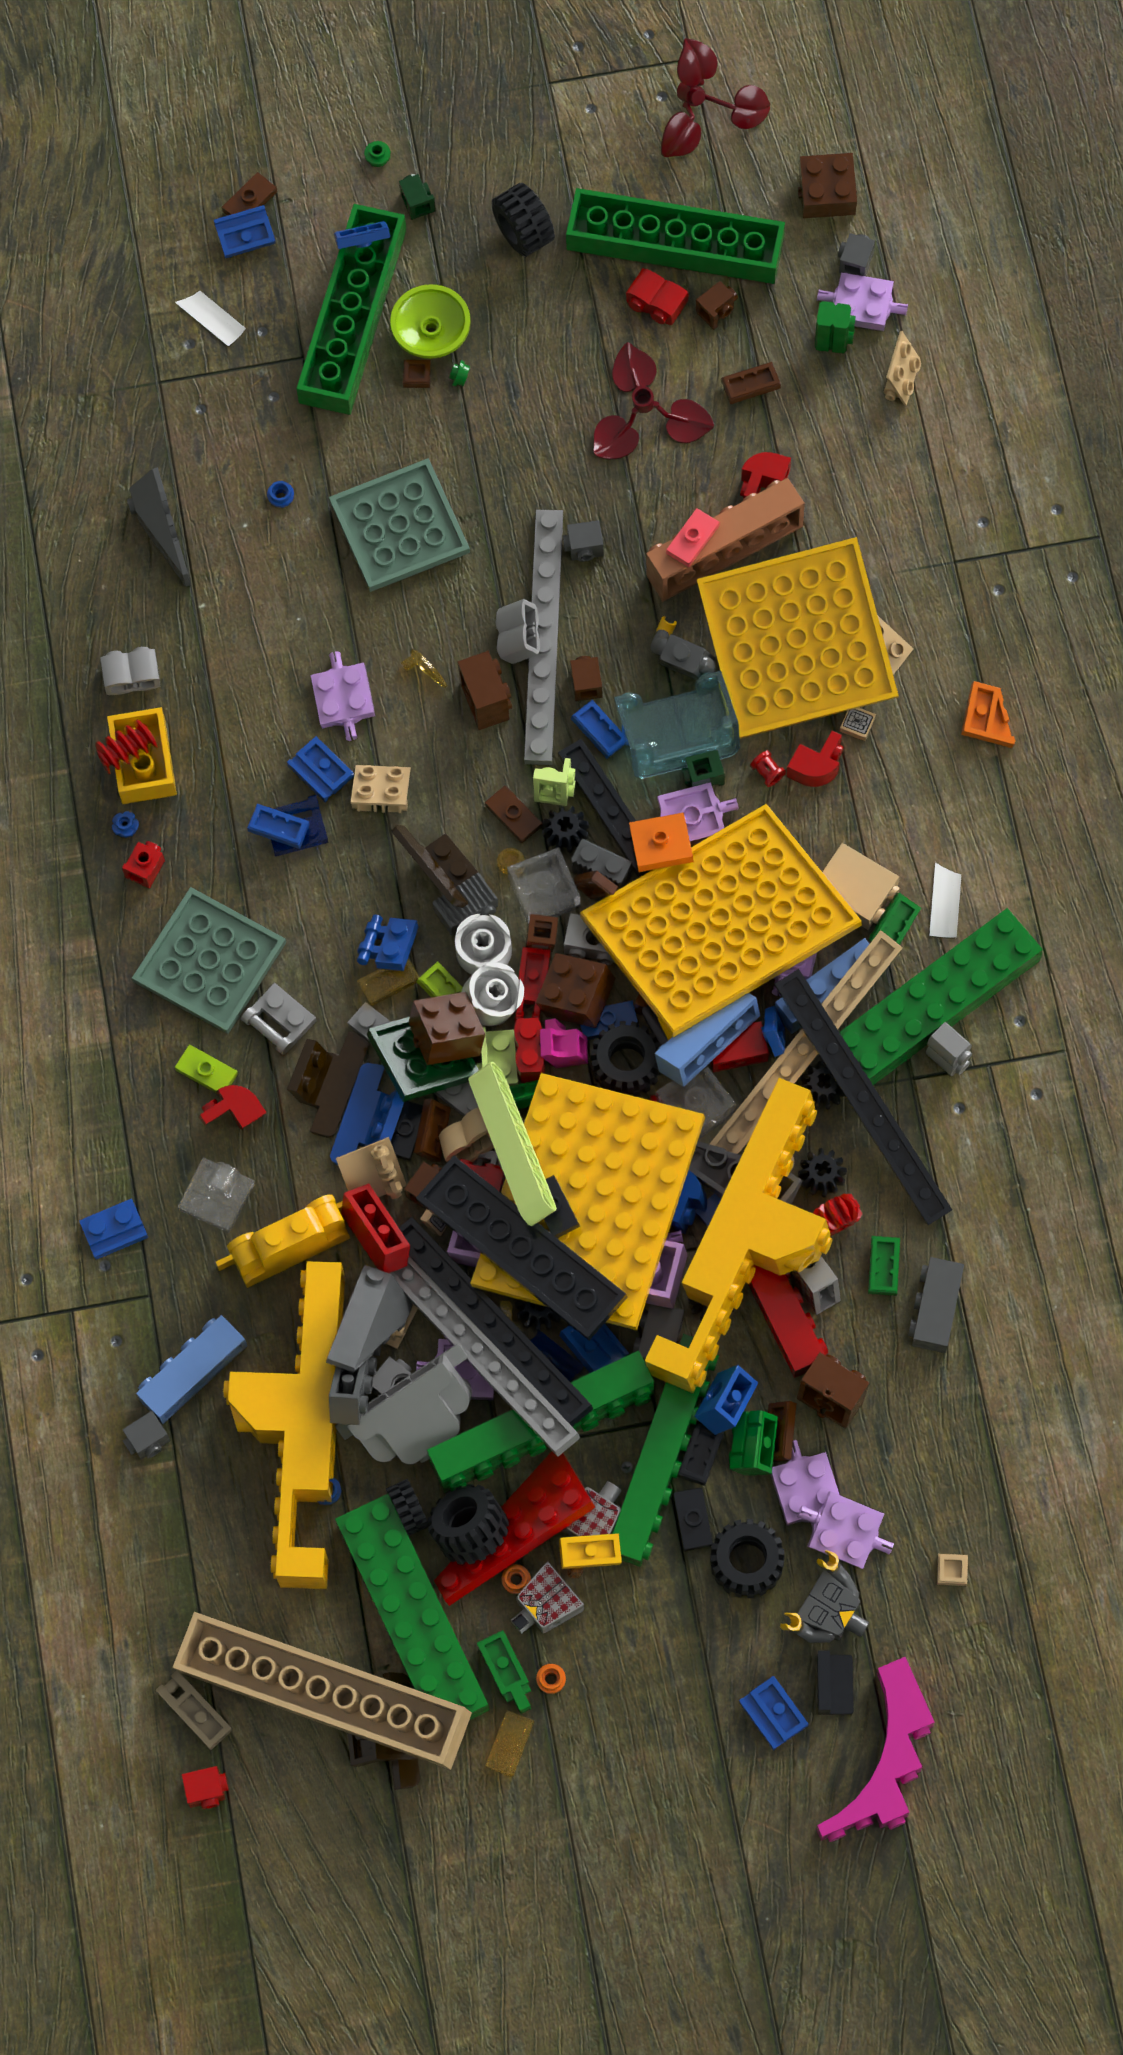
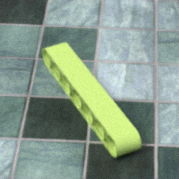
M490 1062L468 1078L469 1084L518 1211L528 1225L534 1226L556 1211V1205L507 1080L498 1065Z

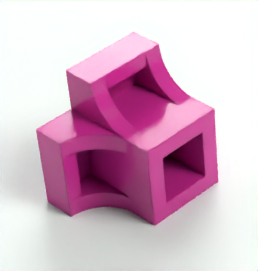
M556 1018L545 1020V1029H540L541 1057L555 1068L588 1064L587 1036L578 1029L566 1030V1026Z

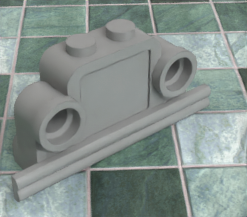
M457 1343L370 1401L367 1413H362L359 1425L336 1424V1429L345 1440L354 1435L377 1461L387 1462L396 1455L406 1464L427 1461L429 1459L427 1449L457 1436L460 1429V1413L467 1409L471 1400L472 1388L470 1383L462 1378L454 1368L468 1358L467 1353Z

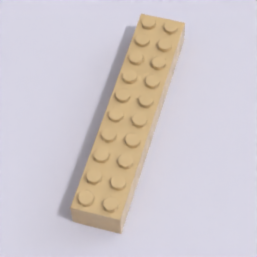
M197 1612L193 1613L172 1667L187 1676L450 1770L472 1714L463 1706Z

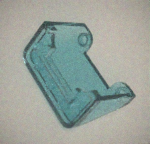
M721 671L701 675L695 683V691L643 703L640 695L630 692L614 697L630 764L634 775L638 778H648L686 768L685 758L718 750L720 759L733 756L740 749L739 724Z

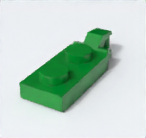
M502 1630L477 1642V1646L502 1697L505 1698L507 1703L514 1700L520 1714L530 1710L531 1705L525 1695L531 1692L529 1681L505 1632Z

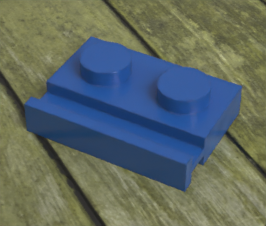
M264 205L214 220L225 259L276 244Z
M317 736L298 751L292 760L289 759L287 761L288 767L324 802L354 777V773Z
M132 1198L79 1220L95 1260L148 1238Z
M606 1324L598 1330L590 1341L570 1325L563 1329L559 1335L589 1373L629 1354Z
M772 1676L739 1700V1704L773 1751L809 1725L775 1676Z

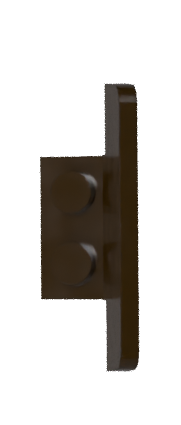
M396 825L391 830L393 835L451 904L460 908L469 904L456 887L470 879L478 871L445 833L424 848L405 826Z
M348 1031L339 1055L327 1052L316 1040L306 1039L287 1090L300 1103L318 1108L310 1132L314 1135L330 1138L335 1134L369 1046L368 1041L351 1031Z
M395 1672L382 1674L384 1679L410 1688V1680L406 1674ZM347 1733L351 1766L360 1767L379 1761H392L395 1790L413 1788L418 1785L420 1773L417 1757Z

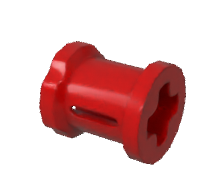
M769 750L760 753L750 764L751 769L757 770L764 778V784L767 787L778 783L786 774V770L783 767L780 768L771 758L772 754Z

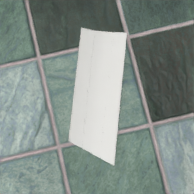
M201 291L186 299L175 302L227 346L231 345L246 329Z
M935 863L929 936L954 938L957 937L961 874L954 873Z

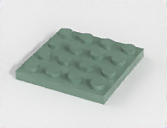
M429 458L329 497L332 509L370 592L470 553L469 545Z
M190 887L133 975L132 980L141 987L229 1034L287 942L284 937Z

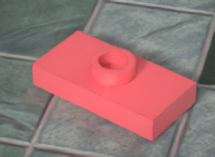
M696 508L666 549V554L690 567L718 529L720 522Z

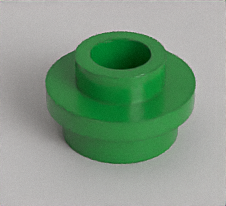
M374 141L366 146L364 155L369 164L374 167H381L389 161L391 152L386 143ZM381 151L380 154H374L373 152Z
M460 360L459 364H453L449 379L453 380L452 385L455 387L457 384L464 386L470 366L464 364L465 361Z

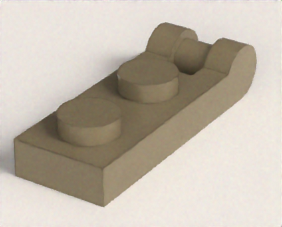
M176 1670L170 1676L172 1679L164 1686L161 1684L155 1691L199 1739L212 1750L232 1731V1728L181 1673ZM180 1687L184 1693L176 1700L172 1694Z

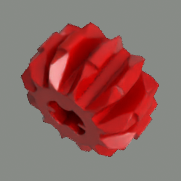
M852 1194L836 1196L821 1204L813 1212V1214L826 1219L831 1236L854 1225L862 1216L860 1205Z

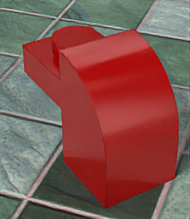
M762 452L750 457L742 467L741 481H743L740 496L745 498L752 493L758 494L761 487L767 488L774 481H782L788 478L791 469V458L772 452Z
M831 731L820 753L799 744L787 766L786 777L809 787H819L831 782L839 771V762L837 761L844 749L841 746L842 735Z
M229 1085L217 1090V1094L222 1101L218 1103L216 1099H213L201 1107L204 1112L199 1115V1118L205 1126L229 1111L239 1128L243 1129L265 1115L266 1111L250 1090L238 1085Z

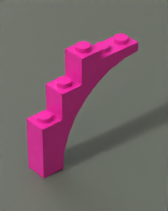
M906 1657L884 1665L877 1670V1676L884 1694L887 1715L886 1740L881 1760L871 1780L857 1798L837 1815L817 1825L816 1830L821 1841L828 1838L829 1842L838 1840L846 1835L845 1830L854 1826L857 1830L866 1828L873 1824L872 1819L875 1817L880 1828L888 1825L889 1830L906 1823L904 1818L908 1817L910 1812L896 1782L901 1781L902 1785L918 1778L917 1773L921 1772L922 1765L909 1737L913 1736L914 1740L927 1736L931 1733L930 1728L935 1723Z

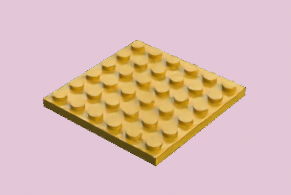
M857 537L697 579L738 739L899 697Z

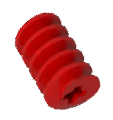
M138 719L134 721L135 730L129 725L124 727L125 735L117 730L115 732L116 741L107 736L105 737L106 746L100 741L95 743L97 755L109 775L111 774L110 765L117 770L120 769L119 760L124 761L127 765L130 764V754L139 759V749L148 754V744L151 743L155 748H158L148 727Z

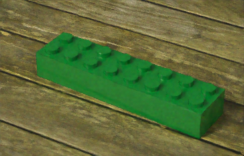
M576 188L566 232V247L570 251L775 284L784 242L785 222Z
M353 204L346 230L384 221L389 228L390 238L373 241L370 246L357 248L355 245L339 249L296 388L299 404L351 415L406 234L404 214Z
M1006 908L839 1033L874 1085L927 1046L931 1035L944 1022L948 1023L951 1027L1037 964L1041 960L1043 949L1012 912Z
M639 1350L570 1382L593 1407V1410L576 1423L573 1428L576 1431L581 1429L583 1432L589 1431L599 1425L598 1421L604 1418H617L625 1413L624 1409L634 1404L636 1407H640L651 1401V1396L654 1395V1380ZM510 1410L427 1449L430 1465L445 1494L448 1491H454L459 1486L464 1488L467 1486L466 1483L475 1479L483 1481L494 1474L493 1471L502 1466L504 1469L511 1468L520 1462L519 1458L528 1454L536 1456L544 1452L547 1445L514 1410Z
M389 1494L335 1518L338 1529L413 1688L465 1707L472 1712L470 1720L490 1711L485 1696L403 1527Z

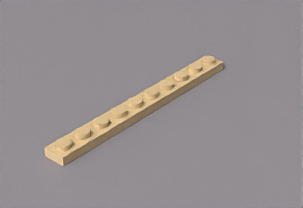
M881 930L822 1003L837 1029H839L903 948ZM802 1029L787 1046L784 1054L779 1056L711 1141L710 1145L739 1154L749 1141L778 1078L795 1084L815 1059L818 1053Z

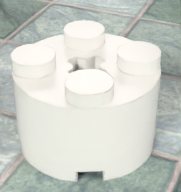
M474 914L460 923L455 936L456 956L460 966L472 975L477 969L488 963L497 962L508 965L512 956L511 937L507 925L500 918L490 914L489 916Z
M493 962L480 967L471 975L462 988L461 992H467L481 1025L496 1026L503 1024L523 1001V983L515 975V971L505 964Z

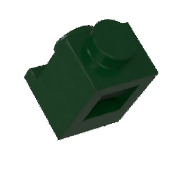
M419 174L408 175L399 181L400 195L411 220L436 211L435 198L431 194L427 182L422 183Z
M718 750L685 758L686 768L681 769L685 785L691 784V787L710 782L712 786L717 784L719 786L725 785V773Z

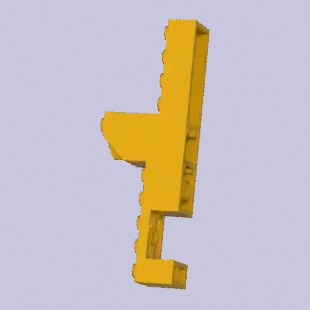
M778 1078L682 1281L689 1299L708 1306L706 1313L689 1348L656 1335L645 1359L651 1376L694 1393L696 1387H701L707 1375L705 1368L708 1361H713L718 1353L719 1345H717L721 1334L726 1335L731 1324L729 1317L733 1308L737 1310L742 1302L744 1294L741 1291L745 1283L749 1284L753 1279L756 1270L753 1266H759L781 1276L794 1270L797 1272L803 1271L809 1264L819 1261L822 1253L827 1254L832 1238H830V1230L826 1219L778 1199L781 1191L779 1184L783 1176L787 1177L793 1166L792 1156L795 1151L799 1152L805 1140L803 1133L807 1125L811 1126L817 1115L811 1090Z
M307 1261L306 1270H301L300 1286L303 1288L305 1298L299 1299V1316H301L303 1327L298 1326L297 1344H299V1351H301V1355H296L295 1372L297 1374L230 1372L229 1381H224L223 1394L224 1398H226V1404L230 1405L238 1432H251L260 1443L278 1444V1457H281L282 1468H277L276 1485L279 1486L281 1495L280 1497H275L274 1506L279 1526L273 1527V1544H275V1550H277V1555H272L271 1573H273V1578L277 1579L281 1588L327 1589L329 1559L325 1548L295 1547L297 1502H325L324 1500L332 1502L333 1484L329 1482V1479L334 1478L337 1429L335 1427L336 1423H330L329 1393L336 1366L326 1363V1360L343 1319L345 1274L341 1262Z

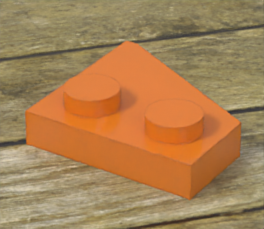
M976 681L972 683L961 735L1012 748L1015 744V738L1011 736L1008 725L1009 717L1007 710L1003 706L1004 699L1000 688Z

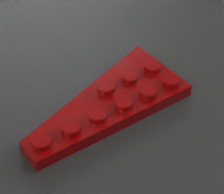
M552 1451L501 1506L507 1516L509 1526L506 1527L508 1529L507 1536L502 1538L504 1540L502 1545L495 1548L496 1552L492 1555L488 1554L486 1559L482 1561L476 1560L474 1564L465 1562L461 1565L457 1564L456 1561L450 1562L434 1580L443 1599L449 1606L596 1508L564 1452L557 1457Z

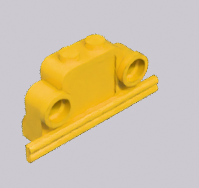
M325 1195L312 1201L304 1209L257 1232H249L238 1236L227 1245L231 1255L216 1261L219 1271L235 1264L246 1287L249 1288L350 1239L341 1215L343 1201L336 1204L333 1195Z

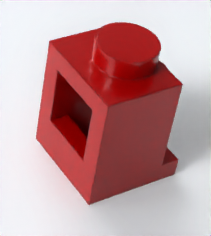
M147 841L145 845L138 842L127 863H124L122 867L125 878L150 889L165 862L163 853L160 852L161 848L150 841ZM142 857L148 859L146 862H140Z

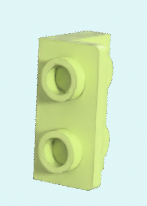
M565 758L563 772H558L550 767L535 768L533 776L534 802L567 806L568 797H574L576 781L574 780L575 769L571 768V759Z
M483 1027L485 1038L481 1050L482 1063H477L478 1069L480 1070L490 1062H494L502 1070L509 1087L518 1085L514 1030L486 1032V1028Z

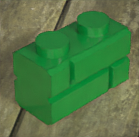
M826 301L819 303L815 335L816 350L827 352L832 350L834 353L844 354L847 351V344L853 345L856 316L851 315L849 304L837 303V305H834L833 302Z
M761 1410L743 1411L736 1427L732 1428L733 1444L732 1450L729 1453L730 1470L747 1476L772 1474L778 1423L777 1416Z

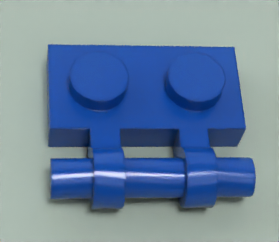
M373 915L371 922L366 924L364 930L366 934L365 939L359 944L357 962L360 965H367L369 958L376 959L375 964L378 969L404 971L419 928L417 920L390 918L387 926H381L383 918L380 915ZM376 939H383L380 946H374Z

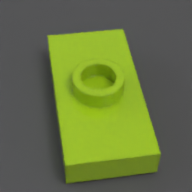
M438 961L416 981L431 998L460 993L463 988Z
M190 1044L175 1066V1071L217 1093L218 1089L231 1085L238 1075L237 1070Z

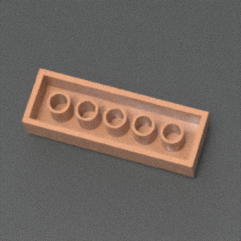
M789 478L782 481H774L764 491L748 495L744 498L743 502L734 507L732 505L727 506L720 511L719 515L713 517L720 522L719 527L690 567L666 554V549L677 534L673 536L672 540L651 547L646 553V576L664 602L697 584V579L714 575L802 528L805 503Z

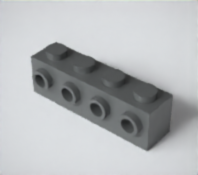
M381 1345L354 1372L336 1366L329 1393L330 1423L360 1424L362 1413H367L368 1396L366 1394H371L373 1379L371 1375L376 1374L377 1358L375 1356H380Z

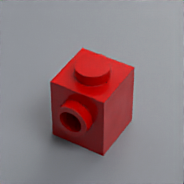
M217 1766L182 1774L187 1803L190 1808L202 1806V1809H210L219 1806V1801L226 1800L224 1791L229 1790L225 1773L220 1774Z

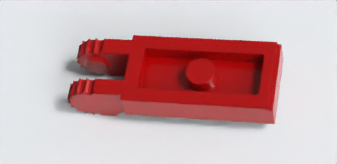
M523 947L518 979H521L523 983L524 997L521 1005L516 1010L515 1023L517 1019L524 1018V1004L535 1005L532 1018H538L540 1021L541 1009L536 1004V1001L549 970L551 950Z

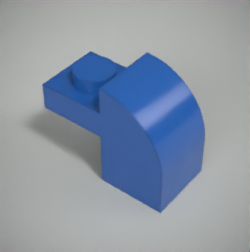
M688 1170L671 1223L674 1231L681 1230L683 1234H686L688 1226L694 1222L695 1209L703 1211L707 1209L705 1190L698 1178L690 1170Z

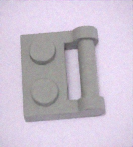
M276 983L252 1007L248 1008L241 1017L245 1024H251L276 1045V1050L282 1055L286 1054L317 1021L313 1014ZM264 1012L287 1031L289 1035L283 1038L258 1016Z

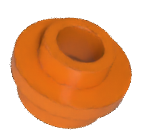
M511 1565L502 1574V1585L511 1594H519L531 1581L529 1571L522 1565ZM515 1575L522 1578V1582L518 1585H514L511 1582V1578Z
M556 1664L542 1666L536 1676L538 1687L547 1694H555L561 1691L566 1682L565 1672ZM548 1675H555L557 1681L554 1684H548L545 1681Z

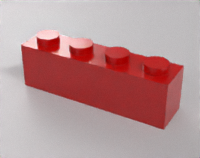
M754 1265L753 1267L756 1268L755 1274L748 1286L793 1377L796 1378L808 1371L819 1352L825 1356L829 1353L827 1346L822 1338L817 1339L813 1331L816 1328L815 1322L809 1312L804 1313L800 1305L803 1303V1298L798 1288H792L788 1278H791L790 1272L780 1276Z

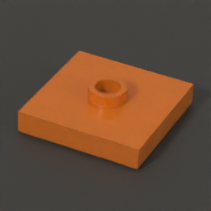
M684 812L629 822L639 872L694 862Z

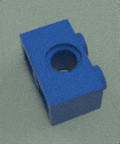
M739 1365L717 1373L694 1417L714 1435L736 1427L758 1382Z

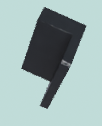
M818 1650V1715L853 1714L852 1655H830V1650Z

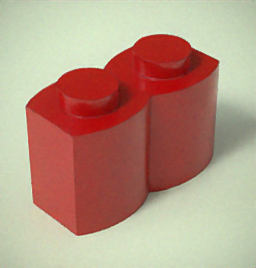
M642 268L626 292V301L634 311L649 313L655 322L673 325L688 302V291L674 282L665 280L653 271Z
M538 1018L517 1019L515 1023L516 1067L521 1083L539 1080L540 1074L545 1073L544 1058L541 1057L540 1029H542Z

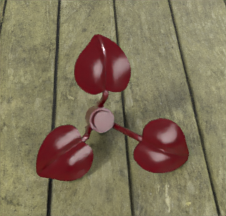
M684 39L683 49L677 65V75L681 82L677 88V97L684 102L683 107L686 108L689 116L684 112H678L669 119L661 142V155L664 157L686 155L698 146L701 139V127L698 123L693 122L695 115L691 106H699L704 100L733 109L731 122L741 129L756 127L764 121L770 111L771 104L765 92L755 85L742 87L735 95V104L705 94L704 89L700 86L704 85V79H710L715 75L718 61L710 47L694 39Z
M627 342L617 354L612 375L618 389L623 392L634 390L632 393L634 408L627 424L618 415L606 416L597 424L594 431L593 453L599 458L609 460L623 458L632 453L639 442L638 432L631 428L638 412L648 413L653 408H656L664 417L669 419L666 424L667 433L673 440L679 443H691L698 440L714 428V423L710 414L695 401L689 399L676 400L671 406V414L666 412L659 405V402L654 401L653 392L648 386L653 383L657 375L656 364L648 354Z

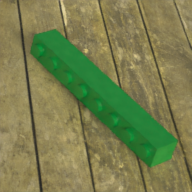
M683 1334L680 1345L689 1348L694 1337ZM717 1354L713 1361H708L705 1371H707L706 1378L709 1370L715 1371L720 1355ZM706 1378L701 1387H696L694 1393L667 1382L664 1386L613 1534L619 1533L621 1561L641 1567L643 1559L649 1560L654 1545L649 1541L653 1532H659L663 1516L659 1515L662 1505L667 1506L671 1498L673 1489L668 1487L671 1478L677 1479L682 1464V1462L678 1461L681 1450L687 1451L692 1436L687 1434L690 1424L696 1425L697 1419L694 1416L699 1409L697 1407L699 1398L705 1397L710 1386V1381H707Z

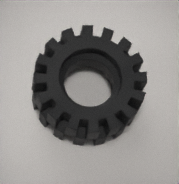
M408 1479L386 1488L408 1536L429 1527Z

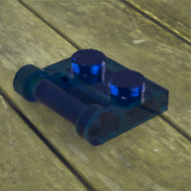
M316 795L308 796V799L273 808L290 815L311 810L313 815L303 818L309 821L310 825L300 849L270 839L275 857L329 843Z

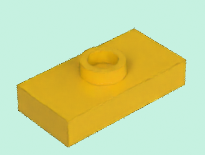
M619 1533L563 1537L559 1539L562 1569L611 1566L622 1563Z

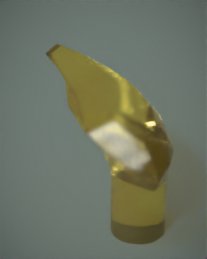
M412 649L410 652L411 656L401 662L406 672L419 665L423 673L429 675L442 687H447L441 674L419 651Z

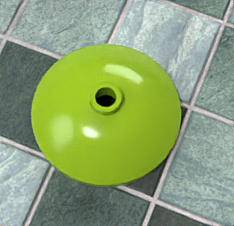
M433 284L421 285L404 293L395 303L390 318L391 331L398 345L411 355L429 359L446 356L458 349L467 338L471 323L470 312L463 298L450 288ZM429 328L436 329L434 332L427 331Z

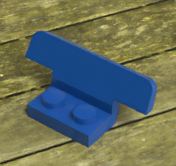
M365 1063L360 1067L330 1154V1158L335 1165H338L337 1157L355 1151L358 1145L365 1147L387 1137L390 1138V1141L392 1139L404 1102L397 1090L390 1095L377 1091L384 1071L383 1065Z

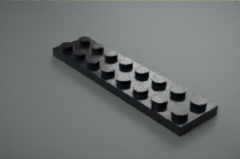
M453 1156L416 1197L417 1201L589 1341L628 1298L625 1292L539 1223L534 1226L528 1225L512 1201L456 1156Z

